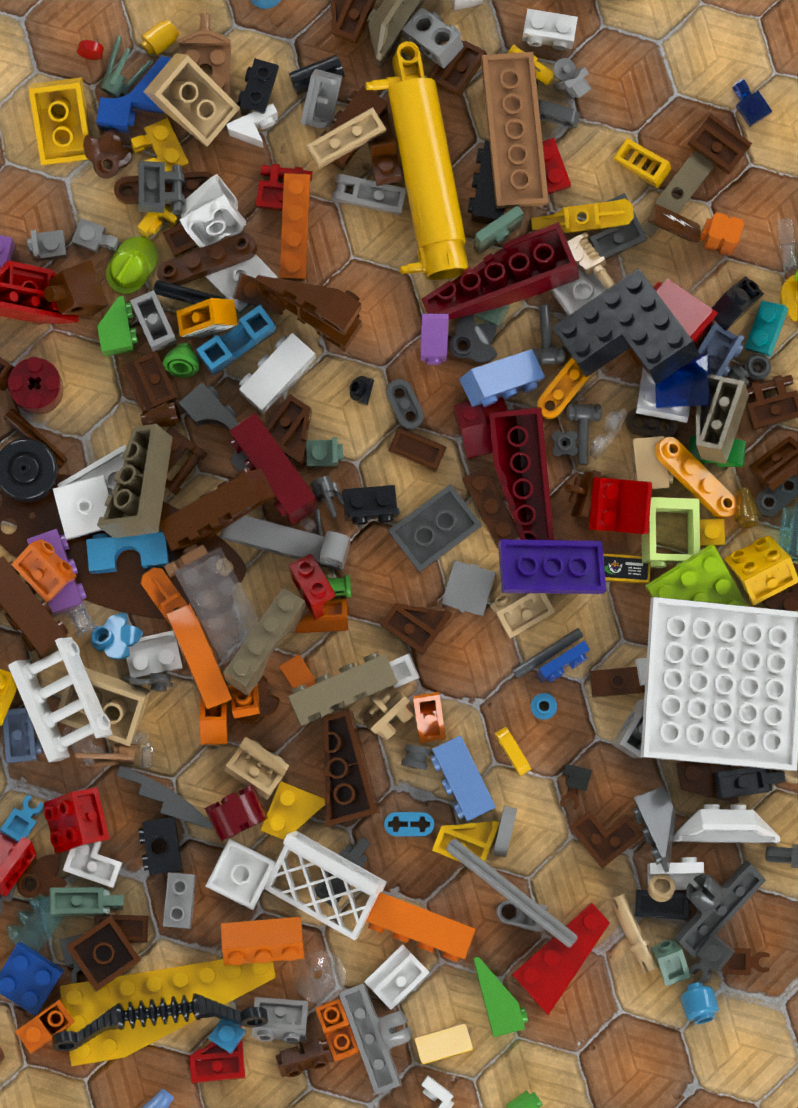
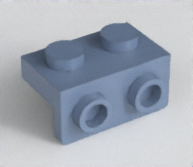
M712 323L697 348L700 356L689 362L687 368L693 372L726 377L731 369L728 366L732 357L736 359L744 347L741 344L744 337L740 334L736 336L728 330L725 331L719 324Z
M26 708L9 709L3 721L6 763L39 761L38 754H43V748L39 738H37V733Z

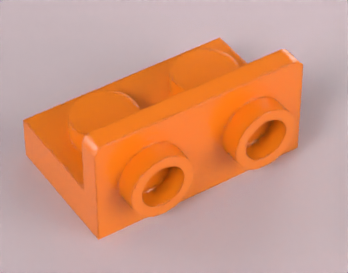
M43 539L30 543L11 564L46 603L52 601L67 583L74 581L77 577L71 565L62 560L55 553L54 547Z

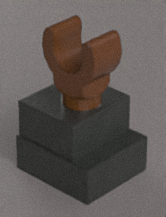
M565 764L563 774L568 775L566 783L568 789L566 795L560 800V806H564L567 798H572L574 800L573 809L576 810L578 808V789L587 790L592 770Z

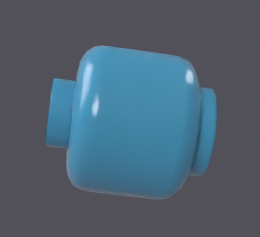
M700 982L688 985L686 987L687 991L680 997L686 1018L689 1021H694L695 1024H703L714 1020L715 1014L719 1011V1005L712 987L702 986Z

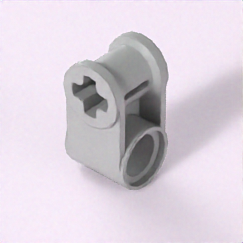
M503 900L496 906L495 915L500 922L519 926L522 929L544 932V928L535 921L533 923L532 918L509 900ZM506 904L512 905L515 909L514 917L509 920L505 919L501 914L502 907ZM538 904L544 910H548V906Z

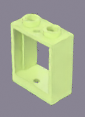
M651 497L648 534H641L642 563H651V568H666V564H676L677 566L700 551L699 499ZM656 512L687 513L688 554L656 553Z

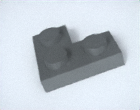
M623 193L606 202L627 199V197ZM634 213V218L629 225L608 228L591 236L589 241L596 249V252L599 253L598 256H604L605 260L647 241V237Z

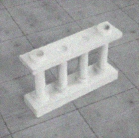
M72 637L56 639L55 642L59 650L31 664L30 660H17L8 665L48 762L62 761L70 757L67 750L68 746L93 733L96 738L113 735L110 729V720L102 710L79 656V647ZM63 660L69 675L41 688L36 677L37 673ZM74 685L79 699L51 712L47 703V697ZM84 709L89 724L62 737L57 727V722Z

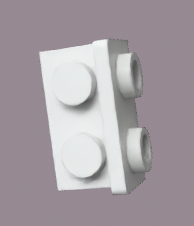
M527 8L522 41H526L531 46L550 45L553 49L565 51L567 48L572 49L578 17Z

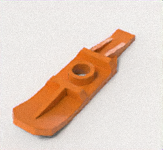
M152 567L142 574L140 584L169 623L166 614L188 604L162 568Z

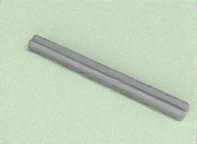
M453 839L450 841L446 849L451 855L564 945L571 947L576 942L577 935L458 840Z

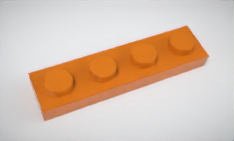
M284 173L280 278L306 279L311 175Z

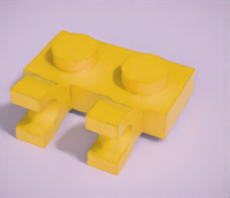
M168 118L145 127V136L141 135L131 139V147L135 154L152 147L157 158H150L145 161L165 162V172H172L173 165H181L182 169L189 166V162Z

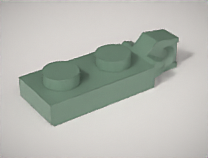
M103 887L49 889V917L110 915V910H123L124 895H110V890H103Z

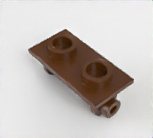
M320 1038L303 1044L305 1054L300 1055L298 1046L280 1051V1054L275 1055L281 1076L295 1077L304 1070L311 1068L321 1069L326 1067L328 1063L333 1062L327 1039L321 1041Z

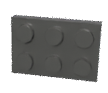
M450 484L390 528L388 533L420 573L481 528L482 524Z

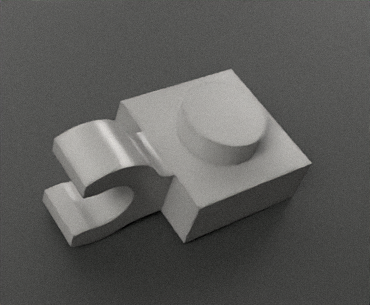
M82 218L71 241L73 245L97 253L99 246L116 252L120 244L118 238L104 235L106 231L104 226Z

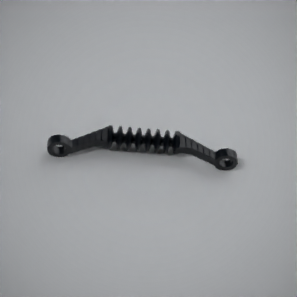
M197 993L193 994L192 1002H188L186 995H182L180 1004H178L175 996H172L170 1005H167L164 997L161 998L159 1006H156L154 1000L150 999L148 1008L145 1007L143 1000H140L138 1009H135L131 1001L128 1003V1008L125 1011L122 1004L117 1003L111 1010L106 1011L79 1032L62 1031L52 1036V1047L54 1050L62 1052L75 1050L105 1030H124L126 1021H129L131 1028L134 1029L136 1020L140 1021L142 1027H146L147 1019L150 1018L153 1026H156L158 1017H161L164 1025H166L168 1016H172L174 1023H178L179 1015L182 1014L185 1022H188L190 1013H193L196 1021L201 1020V1018L217 1017L240 1026L254 1028L267 1024L268 1014L267 1010L262 1007H251L240 1012Z

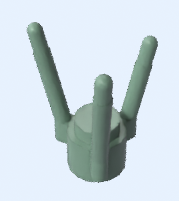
M121 36L116 38L106 73L101 81V89L115 98H119L120 94L126 95L130 87L153 64V60L150 59L125 84L126 78L120 75L130 53L129 48L125 50L115 72L112 71L120 47Z

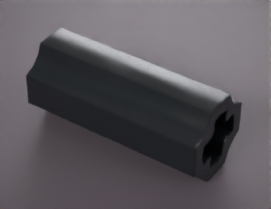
M337 55L289 73L297 95L308 91L311 74L315 69L345 77L342 64Z

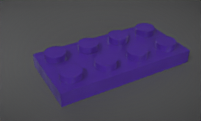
M500 539L498 542L502 593L604 594L606 592L602 541Z

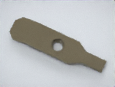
M693 152L656 199V204L679 214L705 178L714 169V164L698 152ZM674 191H679L682 194V197L680 199H674L672 197V193ZM647 222L642 229L645 234L652 238L659 227Z

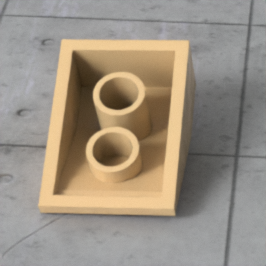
M176 53L143 91L162 111L207 147L240 109L185 54Z

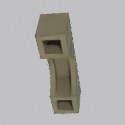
M282 588L223 672L226 683L249 696L263 676L265 666L276 646L288 633H293L307 613L305 600Z

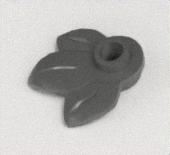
M473 315L462 317L456 325V335L450 341L451 353L459 359L471 358L477 363L493 360L497 356V352L490 344L495 337L497 327L491 324L476 325ZM461 342L467 344L468 348L464 351L458 348V344Z
M150 673V679H137L132 676L123 677V680L131 685H151V690L166 692L167 688L173 686L171 676L166 674Z

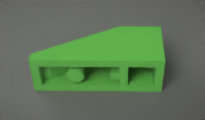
M479 957L473 958L493 1037L524 1030V1023L528 1022L525 1007H519L517 1000Z

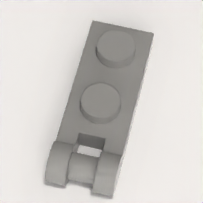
M344 174L336 175L335 183L337 186L336 190L332 192V201L401 216L407 192L406 188L389 184L376 186L375 181ZM347 186L354 187L353 194L345 193Z

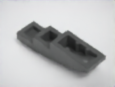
M119 766L116 776L141 784L138 794L162 802L163 805L160 813L213 830L212 823L203 814L171 789L143 774Z

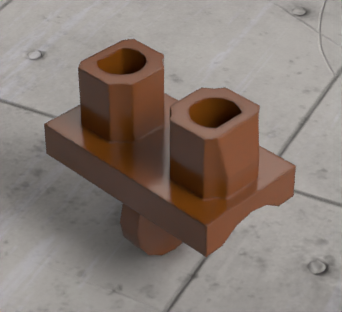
M596 470L592 472L584 471L582 478H575L574 485H565L564 490L571 493L568 502L574 504L571 516L590 518L593 477L602 478L600 477L601 472Z

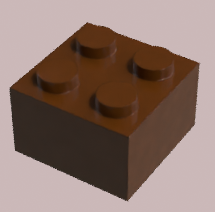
M109 916L66 946L96 992L141 962L140 957L112 916Z

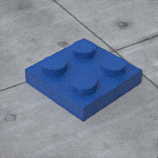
M583 641L539 668L536 674L540 681L544 682L548 679L549 683L561 677L565 673L563 669L569 665L574 669L584 663L587 659L586 655L590 650L588 645Z
M18 942L0 971V994L34 1016H37L65 970L24 943Z

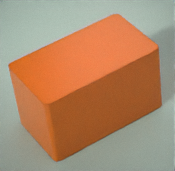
M299 654L280 665L281 671L293 689L303 684L306 685V688L316 684L314 676Z

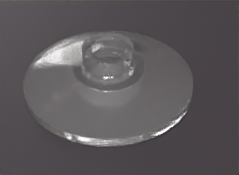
M325 950L313 951L305 955L304 959H301L297 964L294 972V984L298 993L305 1000L317 1004L327 1003L338 997L344 989L347 979L346 968L342 960L334 953ZM318 970L322 971L321 978L315 979L314 973Z

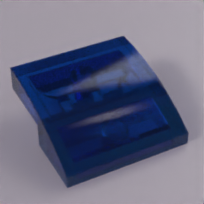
M700 354V356L657 385L655 384L657 409L710 406L709 354Z

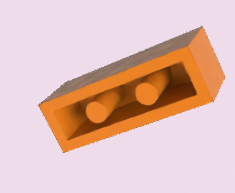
M301 917L221 923L224 965L237 966L247 963L304 959Z

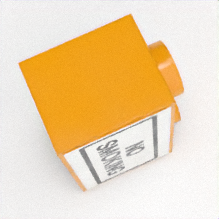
M210 298L176 311L180 337L204 338L238 325L235 302L231 299Z

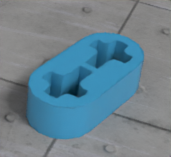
M394 812L385 818L384 828L389 835L395 837H424L433 831L434 820L429 814L424 812ZM393 817H398L399 822H408V827H399L398 832H393V827H388V822H392ZM420 817H425V821L430 822V827H426L425 832H420L419 827H410L411 822H419Z

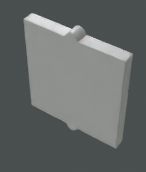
M454 560L442 605L459 609L461 613L466 611L483 616L496 572L480 568L477 564L469 565Z

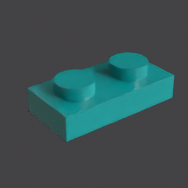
M762 300L745 345L747 351L772 356L788 312V308L785 305Z

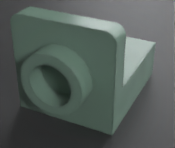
M332 437V440H307V468L338 467V460H343V444H338L337 437Z
M675 939L662 941L657 946L651 948L666 986L691 977L683 950Z

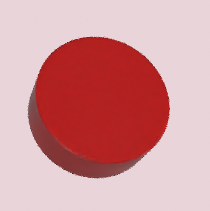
M92 40L80 41L77 49L78 55L89 60L102 59L104 47Z

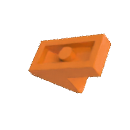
M439 692L413 696V707L420 743L446 739Z

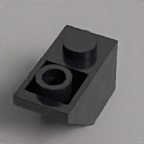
M745 276L725 292L712 307L718 313L714 320L725 331L728 330L764 293L754 281Z

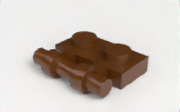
M791 374L783 377L781 375L773 376L772 380L761 383L755 381L750 383V386H747L749 396H753L755 402L746 405L753 430L798 418V392L796 390L787 393L785 386L794 384ZM776 390L777 396L764 399V392Z

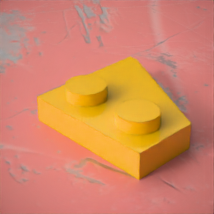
M280 781L267 813L268 819L264 820L260 831L285 840L287 834L297 831L326 805L325 799Z
M491 821L441 826L432 851L460 862L446 849L450 841L456 839L485 862L500 822Z

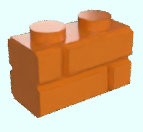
M718 212L713 215L712 219L707 218L701 232L704 249L712 252L718 250L719 254L726 256L733 255L742 233L743 219L736 217L728 218V215Z

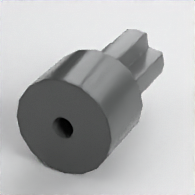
M792 844V848L768 846L765 859L767 862L791 864V868H798V845Z

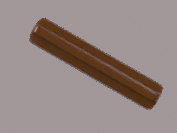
M11 409L4 416L5 421L21 436L35 439L45 444L54 453L59 469L67 462L66 456L17 411Z

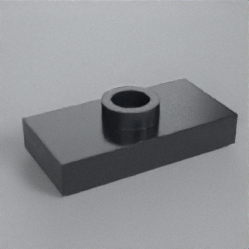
M636 890L634 916L689 920V899L686 893L674 892L668 901L658 902L651 898L648 890Z

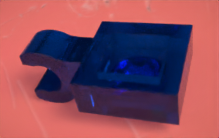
M743 78L734 84L732 89L741 100L736 105V108L749 127L772 113L771 108L760 92L756 91L751 94L749 86Z

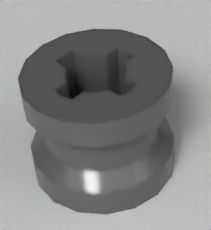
M405 744L406 756L402 759L401 765L426 771V757L430 755L431 749Z

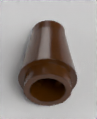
M167 401L140 415L143 426L157 424L159 427H171L181 422L180 411L176 402L170 403Z

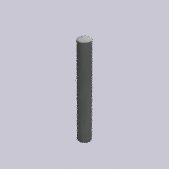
M579 628L570 632L512 670L513 674L517 679L584 637Z

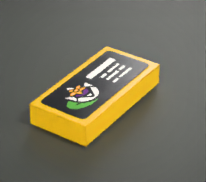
M603 554L606 581L650 583L651 563H642V556Z

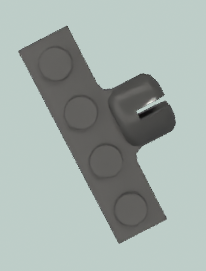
M745 861L721 886L708 874H701L694 878V881L701 887L698 891L691 883L688 884L686 896L697 907V913L674 939L692 957H696V954L712 934H717L766 881L748 861Z

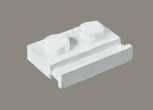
M173 631L141 637L135 645L128 647L130 656L126 659L130 676L134 678L150 676V673H164L183 668L178 643Z
M402 944L364 982L392 1010L430 972Z

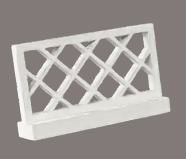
M298 831L287 834L283 842L285 845L264 889L354 941L357 940L379 893L383 891L387 882ZM289 851L298 855L301 866L289 869L286 859ZM317 865L320 867L324 878L312 882L308 866ZM302 869L307 884L295 887L291 872ZM286 874L290 889L282 891L273 886L278 876ZM338 877L344 881L346 891L335 895L330 880ZM325 881L329 897L318 900L313 885ZM308 887L313 902L306 904L301 902L296 890ZM361 890L370 895L365 906L357 907L353 892ZM348 894L352 910L341 913L336 898ZM331 899L335 915L327 917L322 914L319 903ZM354 913L357 924L353 931L345 927L342 919L343 915Z

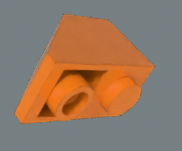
M58 1000L15 1032L29 1053L32 1054L50 1042L54 1034L66 1030L75 1020L61 1000Z

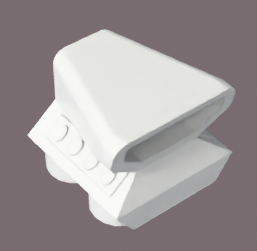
M218 174L209 178L185 199V204L182 206V218L179 219L185 231L200 248L219 242L225 236H235L241 233L246 225V220L237 210L238 202L235 195Z

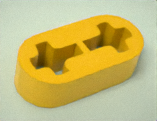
M507 727L495 732L496 739L518 775L522 776L530 771L531 767Z

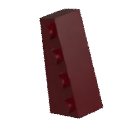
M256 413L229 430L232 438L229 440V443L237 454L242 452L246 458L244 464L247 468H250L251 471L262 468L275 495L273 498L275 508L282 517L285 516L292 527L318 509L315 495Z

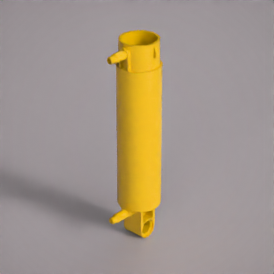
M406 41L398 46L392 57L395 76L366 82L365 88L366 90L374 91L388 89L417 242L419 262L400 266V273H425L427 280L434 281L451 279L461 276V272L469 268L464 247L466 238L436 82L432 78H425L418 46L415 43ZM400 53L408 54L411 60L403 59Z

